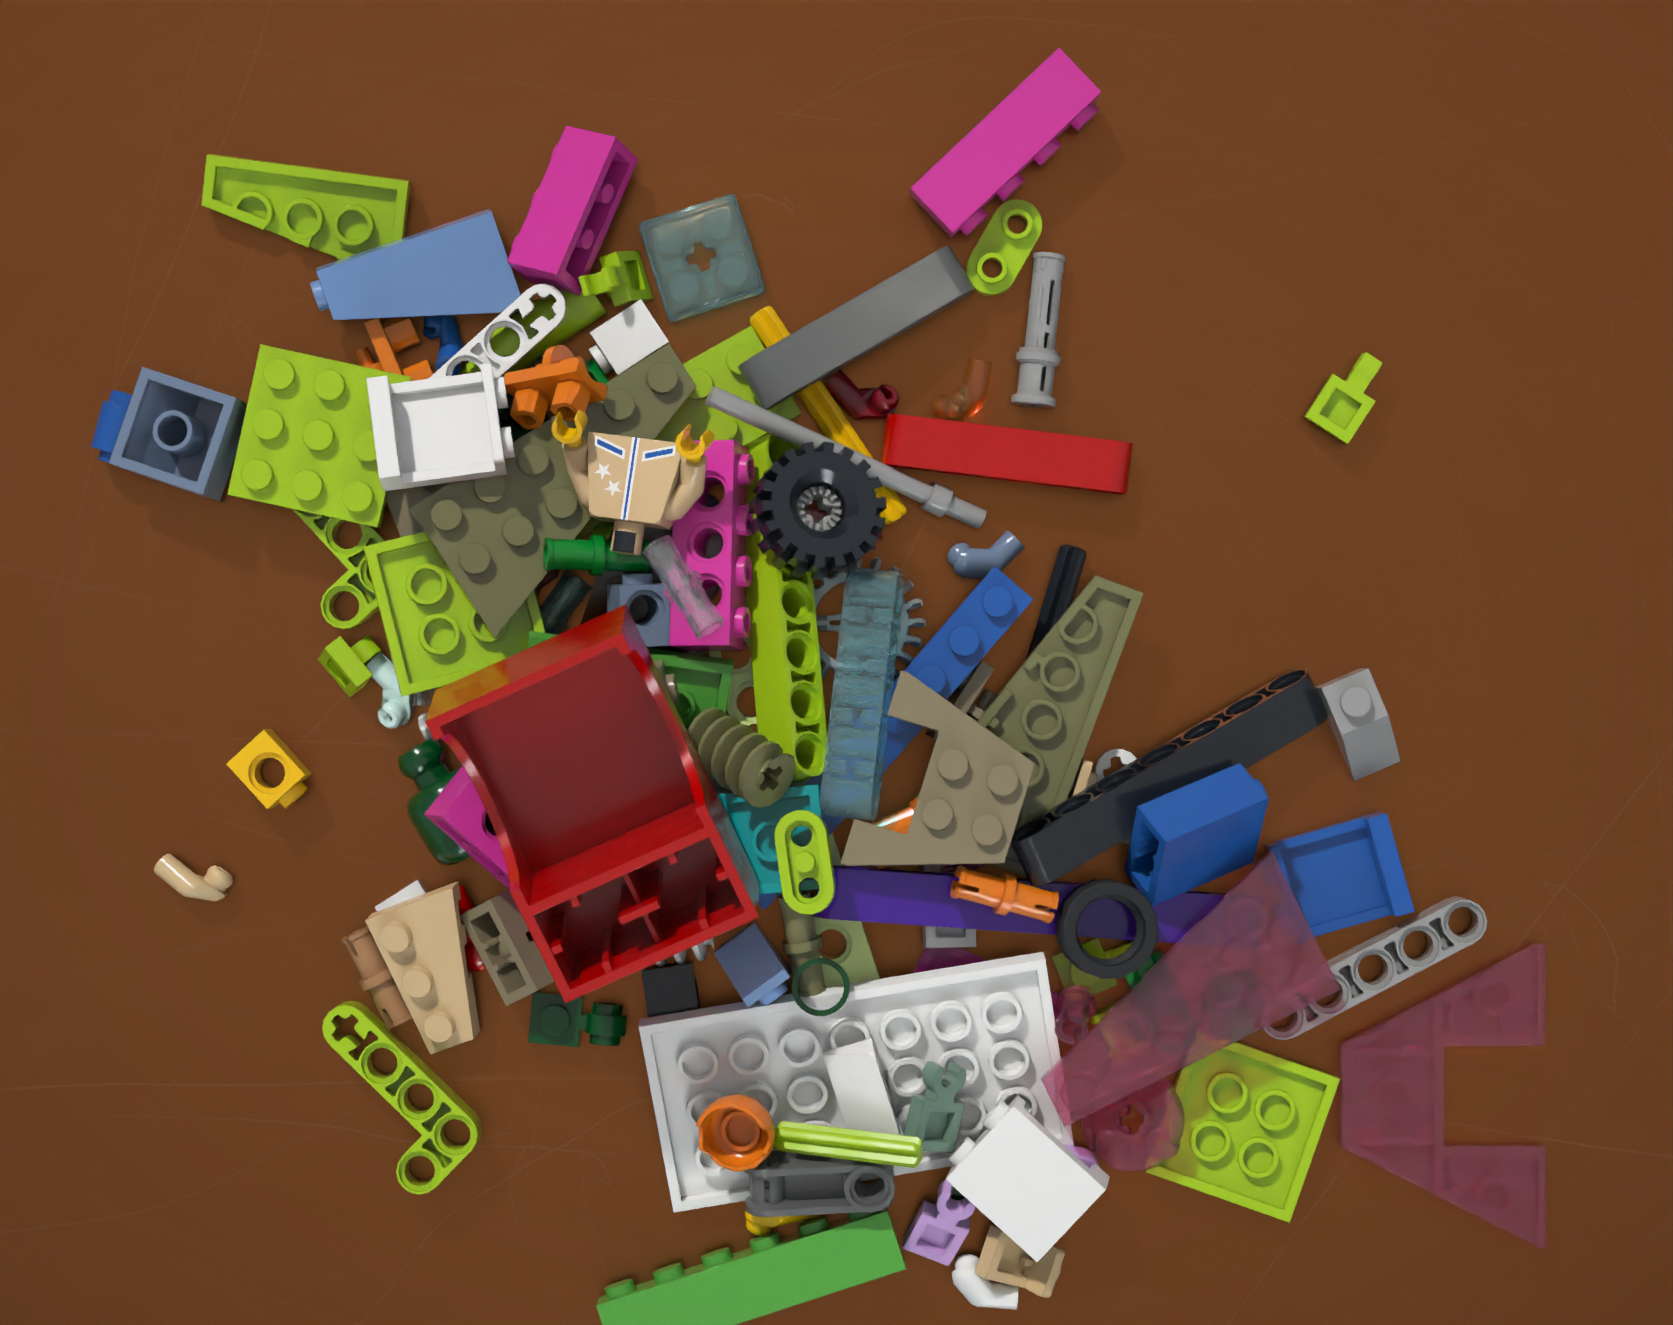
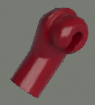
M842 370L835 373L824 384L836 402L855 420H883L886 418V414H893L895 412L896 406L899 403L898 392L892 386L882 384L879 388L858 389Z

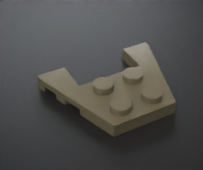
M901 670L887 716L938 732L907 834H901L854 819L840 864L845 866L1004 864L1035 763L909 672Z

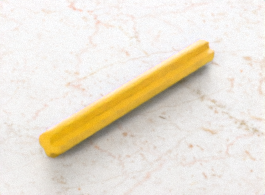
M771 306L760 309L750 317V324L766 348L791 335ZM821 380L797 393L825 437L873 458ZM882 485L875 494L877 498L886 497L887 508L879 514V517L886 519L885 525H890L903 517L907 510L897 493Z

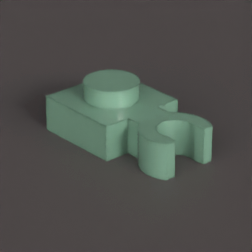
M928 1061L922 1073L923 1083L926 1086L925 1095H912L903 1135L920 1138L923 1142V1151L954 1152L965 1106V1103L955 1098V1094L962 1089L965 1083L966 1069L954 1062H949L946 1076L942 1079L944 1068L933 1061Z

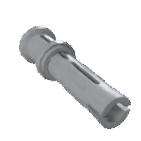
M1052 252L1033 253L1034 263L1025 345L1019 348L1015 358L1020 363L1017 393L1011 395V403L1023 407L1053 409L1056 408L1057 400L1052 397L1055 367L1061 365V356H1059V351L1055 350L1066 256Z

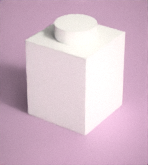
M640 299L590 332L596 344L590 347L589 351L605 374L614 369L617 375H620L667 345L669 341Z

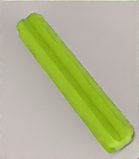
M787 1121L779 1122L778 1126L775 1127L774 1148L779 1152L911 1168L918 1167L923 1156V1142L920 1138L913 1136Z

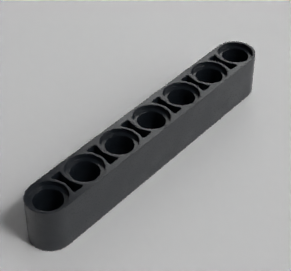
M1298 669L1277 677L1016 829L1010 844L1032 886H1039L1052 882L1132 835L1137 806L1238 763H1241L1246 769L1321 725L1327 719L1328 714L1306 669Z

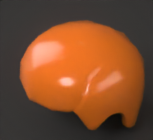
M743 1094L722 1096L705 1108L696 1123V1127L699 1128V1149L709 1155L720 1167L734 1172L754 1169L772 1152L775 1141L773 1119L757 1099Z

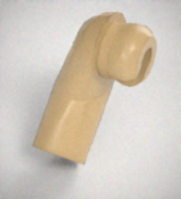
M166 854L160 858L154 868V873L180 895L188 898L216 902L227 895L225 891L233 883L232 875L220 866L214 865L209 867L206 875L203 877L192 872L172 854Z

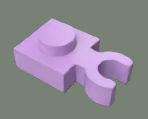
M944 1180L938 1188L936 1205L923 1201L904 1234L902 1248L949 1266L969 1233V1217L974 1213L975 1206L966 1197L961 1200L952 1199L950 1197L952 1185L947 1180Z

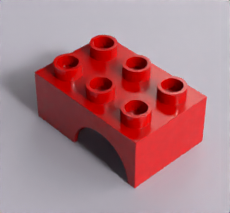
M626 604L435 690L425 722L434 741L441 738L455 753L486 809L505 859L510 881V893L565 1003L759 918V880Z

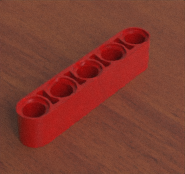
M886 414L881 463L895 468L1125 495L1128 491L1133 444L1092 437L910 415Z

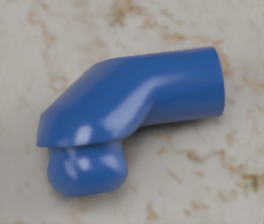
M453 315L424 316L423 335L427 339H440L435 365L436 370L440 369L464 347L456 318ZM462 363L455 367L452 376L460 373Z

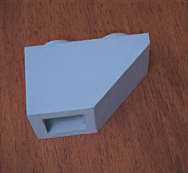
M756 920L715 949V957L748 1007L757 1001L767 1006L788 990L787 987L789 985L786 980L790 978L791 968Z

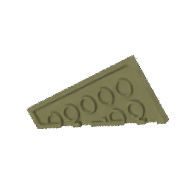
M669 343L605 384L608 387L605 400L588 403L585 413L588 417V424L581 436L588 439V432L652 440L657 437L697 387ZM556 415L544 422L541 428H535L513 442L515 457L505 459L507 475L450 482L409 509L493 639L548 573L543 567L544 539H575L592 518L589 510L581 505L568 475L562 449L563 443L553 436L552 424ZM563 420L564 424L569 428H576L575 421L567 422Z
M1094 575L981 715L982 717L977 720L979 724L1035 763L1015 830L1067 800L1138 611L1143 592ZM1011 844L1004 864H992L1027 877Z

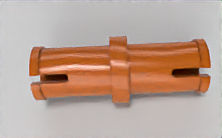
M961 865L957 867L954 873L956 877H959V881L952 879L950 896L952 898H960L990 906L993 909V913L1005 916L1008 912L1042 920L1048 924L1052 922L1055 916L1049 910L1050 908L1057 910L1059 894L1056 891H1048L1018 883L1015 876L1005 873L1001 877H996L967 869Z

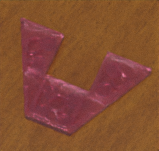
M1536 942L1339 1044L1340 1146L1479 1216L1485 1221L1534 1244L1540 1249H1546L1545 1146L1444 1145L1443 1046L1545 1045V944Z

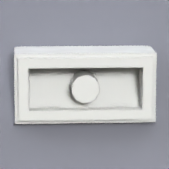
M872 1038L822 1052L846 1129L901 1135L900 1126Z

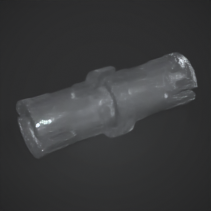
M670 535L660 537L650 543L642 554L649 561L666 588L663 592L669 603L677 605L689 623L697 639L707 637L717 631L725 620L701 586L704 582L698 571L691 570L673 542Z

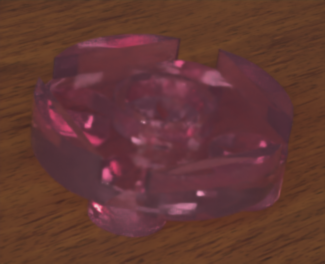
M1133 1068L1113 1071L1100 1080L1102 1083L1096 1087L1093 1094L1088 1095L1082 1110L1084 1138L1093 1152H1097L1101 1159L1108 1162L1106 1164L1123 1171L1150 1170L1177 1154L1184 1131L1185 1116L1180 1097L1169 1080L1161 1078L1153 1072ZM1135 1105L1137 1106L1138 1113L1144 1115V1124L1139 1126L1138 1133L1132 1135L1131 1127L1123 1126L1122 1116L1130 1115V1106Z

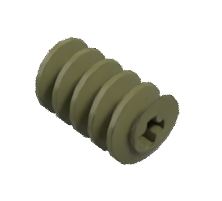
M708 708L694 718L687 732L710 780L715 781L724 789H729L735 796L743 798L751 806L759 808L770 806L784 796L794 778L796 766L794 756L787 753L783 754V749L779 744L768 741L764 735L755 733L751 727L741 724L733 716H727L720 708Z

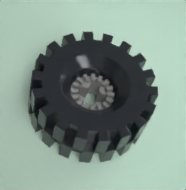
M813 442L803 443L796 451L791 448L783 453L763 473L762 478L756 483L752 491L756 494L749 502L748 513L756 514V518L749 524L752 535L761 532L764 539L757 544L761 552L764 554L771 549L777 555L771 563L779 569L786 563L792 565L790 575L801 578L806 572H811V579H823L828 573H831L832 577L838 575L849 566H853L875 545L879 539L876 535L884 528L886 519L879 517V514L887 508L886 497L877 498L875 494L882 487L879 477L877 476L869 480L865 472L871 466L865 459L858 465L854 464L850 460L854 451L847 447H844L839 453L833 452L834 443L823 442L818 448H814ZM812 501H817L819 510L827 512V516H824L816 524H813V517L803 511V509L812 504Z

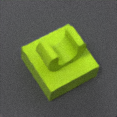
M366 635L351 648L339 636L324 648L318 661L351 698L372 677L373 674L366 665L381 649L369 635Z

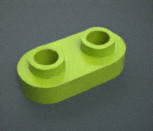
M1019 199L1010 200L1003 203L995 211L966 265V274L978 293L986 296L1002 294L1011 287L1042 231L1041 215L1031 203ZM1013 216L1022 217L1027 224L1026 230L1020 234L1011 232L1007 225L1008 220ZM987 260L997 261L1001 265V274L995 278L987 277L982 271L983 263Z
M807 810L792 811L780 819L774 834L782 894L787 905L794 911L807 915L823 911L831 904L836 892L828 829L825 822L817 814ZM799 826L807 827L812 833V839L806 846H799L794 841L793 834ZM806 878H813L819 884V892L813 898H808L801 892V883Z

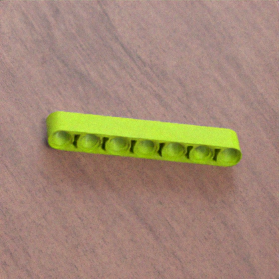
M771 434L744 445L748 448V454H752L755 465L754 481L751 485H747V505L756 496L752 491L756 483L762 478L763 473L783 453L791 448L796 451L799 448L798 446ZM760 532L746 536V556L750 557L752 563V581L749 587H745L746 603L751 615L749 638L757 730L768 741L779 744L783 749V754L787 753L794 756L796 766L792 783L822 774L828 765L829 759L813 579H811V572H806L800 578L790 575L792 565L786 563L779 569L771 562L777 555L771 549L764 554L757 546L764 539Z

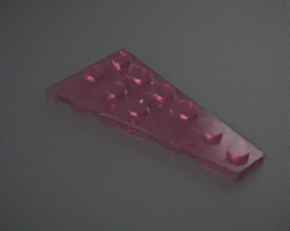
M1269 851L1239 884L1233 886L1223 896L1224 898L1201 921H1198L1142 977L1143 979L1109 1010V1013L1087 1035H1084L1040 1078L1064 1127L1340 990L1272 851Z

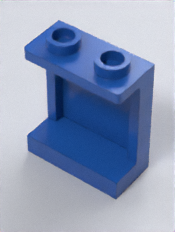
M1379 811L1263 844L1266 856L1259 858L1262 875L1267 887H1276L1280 905L1273 907L1275 921L1280 935L1289 934L1291 942L1296 945L1304 943L1306 939L1389 915L1397 917L1415 912L1387 813Z

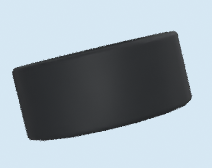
M1112 879L1091 880L1074 888L1062 902L1056 918V939L1064 957L1079 970L1102 979L1123 978L1139 970L1152 955L1158 939L1157 916L1150 901L1136 888ZM1112 898L1123 902L1131 910L1136 920V935L1132 945L1125 953L1111 959H1100L1090 955L1082 947L1078 938L1077 924L1081 913L1089 904L1099 899Z

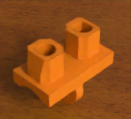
M400 317L386 322L380 318H374L364 323L380 362L374 363L368 347L354 352L359 366L409 376L413 378V381L429 379L435 373L428 359L403 369L397 352L421 342L411 317Z
M564 345L551 346L546 349L542 363L537 364L534 368L508 372L504 375L506 391L514 398L510 416L526 430L541 428L546 411L549 410L556 416L561 411L564 421L574 422L578 410L586 412L588 403L604 401L608 387L603 382H596L587 372L584 359L581 356L574 357L570 349Z

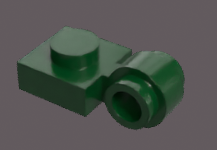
M536 991L532 993L528 1043L579 1047L581 1031L585 1030L586 1033L590 1034V1044L619 1046L620 1037L626 1036L627 1015L622 1014L623 1004L593 1002L592 1011L583 1013L585 995L565 1003L560 993Z

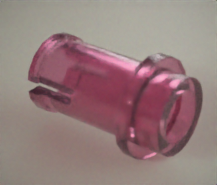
M1074 985L1067 987L1057 996L1056 1010L1059 1015L1054 1030L1056 1036L1061 1041L1075 1044L1076 1032H1078L1077 1038L1079 1042L1083 1041L1087 1035L1088 1020L1095 1014L1096 1000L1092 993L1083 986Z

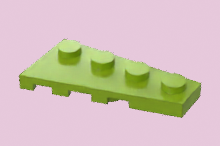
M207 154L201 205L260 229H266L286 237L303 246L311 247L337 257L340 260L405 238L411 181Z

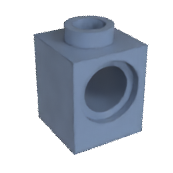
M653 573L622 574V584H607V612L625 604L629 610L632 600L641 595L648 604V614L636 626L646 647L669 646L670 584L653 582Z

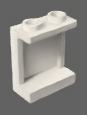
M491 363L481 364V372L393 384L389 383L387 375L366 378L378 474L383 491L507 475L505 459L515 457L511 426L501 428L498 411L501 408H508L504 377L494 378Z
M1018 1095L1009 1105L1002 1100L996 1104L981 1122L987 1129L975 1142L967 1136L956 1147L954 1152L948 1157L953 1166L946 1180L1038 1262L1106 1190L1110 1176L1095 1163L1090 1168L1085 1165L1024 1109L1026 1102Z

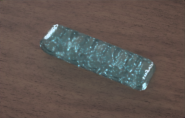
M849 568L846 576L821 785L820 809L822 816L875 820L877 817L889 725L887 713L892 699L904 593L903 573L900 571Z

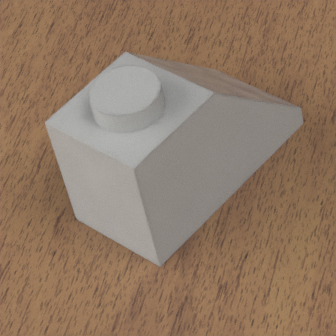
M1359 668L1315 687L1326 709L1328 723L1353 781L1401 761L1389 715L1369 668Z

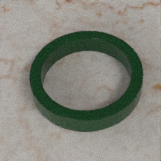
M815 958L805 962L798 968L792 980V994L795 1002L803 1011L814 1016H827L837 1012L845 1004L850 991L849 978L845 970L838 963L827 958ZM815 964L832 966L839 972L844 983V991L840 1001L832 1008L826 1010H815L808 1007L801 1000L798 993V981L801 974L808 967Z

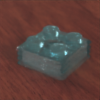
M728 194L639 224L640 233L667 317L671 322L760 295L764 292V283L734 194ZM703 245L706 251L714 250L716 252V257L709 260L710 269L701 271L698 264H688V258L694 256V247Z

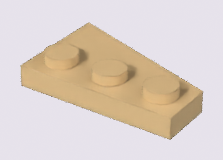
M459 881L374 912L365 920L430 1055L473 1040L480 1032L472 974L467 970L464 949L467 943L465 924H461L458 901L461 899Z

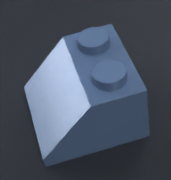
M142 367L109 464L220 502L237 453L247 403L238 398Z

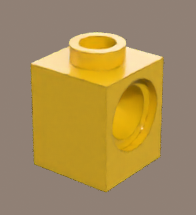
M264 729L226 764L267 809L274 808L279 803L285 809L288 808L307 791L308 788L303 781L312 774L272 729ZM268 758L279 760L285 769L284 780L277 787L267 785L261 777L262 764Z

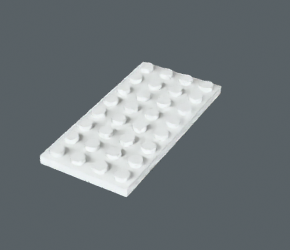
M1044 952L850 984V991L845 1004L837 1012L827 1016H814L806 1013L797 1005L793 994L781 995L767 1006L760 1004L759 1001L750 1007L745 1002H738L639 1019V1032L674 1213L746 1201V1198L750 1196L749 1176L744 1171L734 1172L720 1167L709 1155L699 1149V1128L696 1127V1123L708 1105L725 1095L743 1094L759 1100L772 1116L774 1127H777L779 1122L787 1121L846 1128L822 1052L872 1038L900 1126L901 1135L904 1134L912 1095H925L926 1086L923 1083L922 1073L926 1063L933 1061L944 1068L943 1079L946 1076L949 1062H954L966 1069L965 1083L962 1089L955 1094V1098L965 1103L955 1149L967 1136L975 1142L987 1129L981 1122L996 1104L1002 1100L1009 1105L1018 1095L1026 1102L1024 1109L1062 1144L1074 1146ZM844 985L828 987L818 995L800 998L812 1009L826 1010L832 1008L840 1001ZM923 1151L922 1160L918 1167L894 1166V1176L953 1166L948 1160L952 1152ZM866 1173L858 1177V1181L881 1177L874 1173ZM765 1180L766 1188H769L768 1180Z

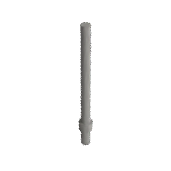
M716 386L711 388L706 398V405L795 446L800 447L803 443L813 442L814 448H818L823 442L834 443L833 452L839 453L844 447H847ZM849 448L854 451L850 459L854 464L858 465L865 459L871 466L865 472L868 479L871 480L878 476L883 486L920 502L921 509L938 517L946 514L977 529L983 524L986 510L953 496L952 489L935 481L929 485Z

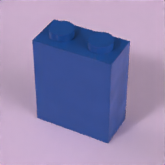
M1238 763L1137 806L1124 871L1140 892L1150 901L1152 907L1254 862L1269 800L1264 786L1257 779H1253L1241 763Z

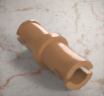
M368 926L360 928L342 938L341 942L345 945L362 978L358 983L362 991L368 990L385 1023L386 1030L410 1020L412 1016Z

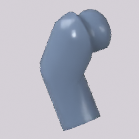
M1007 530L989 549L970 548L964 542L955 544L948 552L947 561L950 566L954 567L955 574L964 579H983L994 566L1002 571L1025 547Z

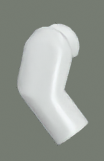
M964 1254L955 1260V1270L951 1273L953 1284L970 1304L977 1307L1017 1310L1019 1287L990 1282L977 1275L975 1270L979 1258L975 1255Z

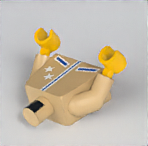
M578 410L574 418L576 428H569L564 424L563 414L559 411L552 424V433L558 441L563 443L562 449L567 472L581 505L589 510L591 517L599 521L614 523L610 552L641 556L645 527L670 530L673 521L683 518L703 494L707 457L704 453L713 444V432L707 429L701 436L699 444L694 442L690 436L691 424H688L677 435L675 442L588 432V439L581 436L588 424L586 413Z

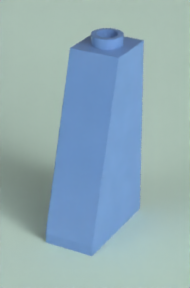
M490 209L317 267L316 273L319 280L310 282L320 312L330 309L333 320L502 313L521 296L512 268L507 263L508 257Z

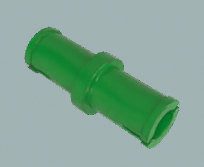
M591 535L589 540L545 538L543 544V567L545 571L589 570L591 576H602L603 571L647 573L650 566V545L648 540H643L641 556H631L610 552L612 540H604L603 535Z

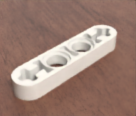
M538 284L527 289L429 379L452 376L455 367L466 361L477 364L480 370L481 364L491 363L494 378L503 377L505 373L513 368L564 320L567 308L566 301L561 292L554 286L547 284ZM538 294L541 298L546 299L552 295L557 300L552 306L556 315L549 321L543 316L536 319L530 326L537 330L538 334L530 340L524 328L511 319L510 316L519 310L521 316L525 319L535 308L531 302L534 296ZM502 327L514 329L520 337L519 349L516 353L507 357L498 356L494 353L490 344L492 334Z

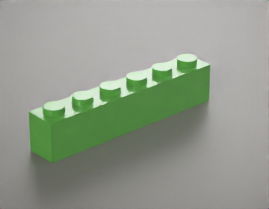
M888 1208L885 1211L872 1213H846L847 1217L829 1223L826 1216H820L798 1224V1233L783 1238L779 1237L778 1232H771L764 1236L753 1238L749 1241L751 1248L731 1254L729 1247L721 1248L701 1256L703 1264L683 1270L682 1264L676 1263L654 1271L652 1273L653 1280L638 1285L634 1284L633 1279H626L604 1288L606 1295L599 1297L596 1308L602 1325H736L905 1270L906 1262Z

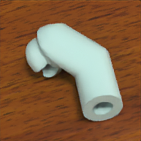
M380 652L366 667L373 674L372 678L383 688L381 709L378 710V719L383 726L393 729L405 725L411 718L414 694L401 697L393 663Z

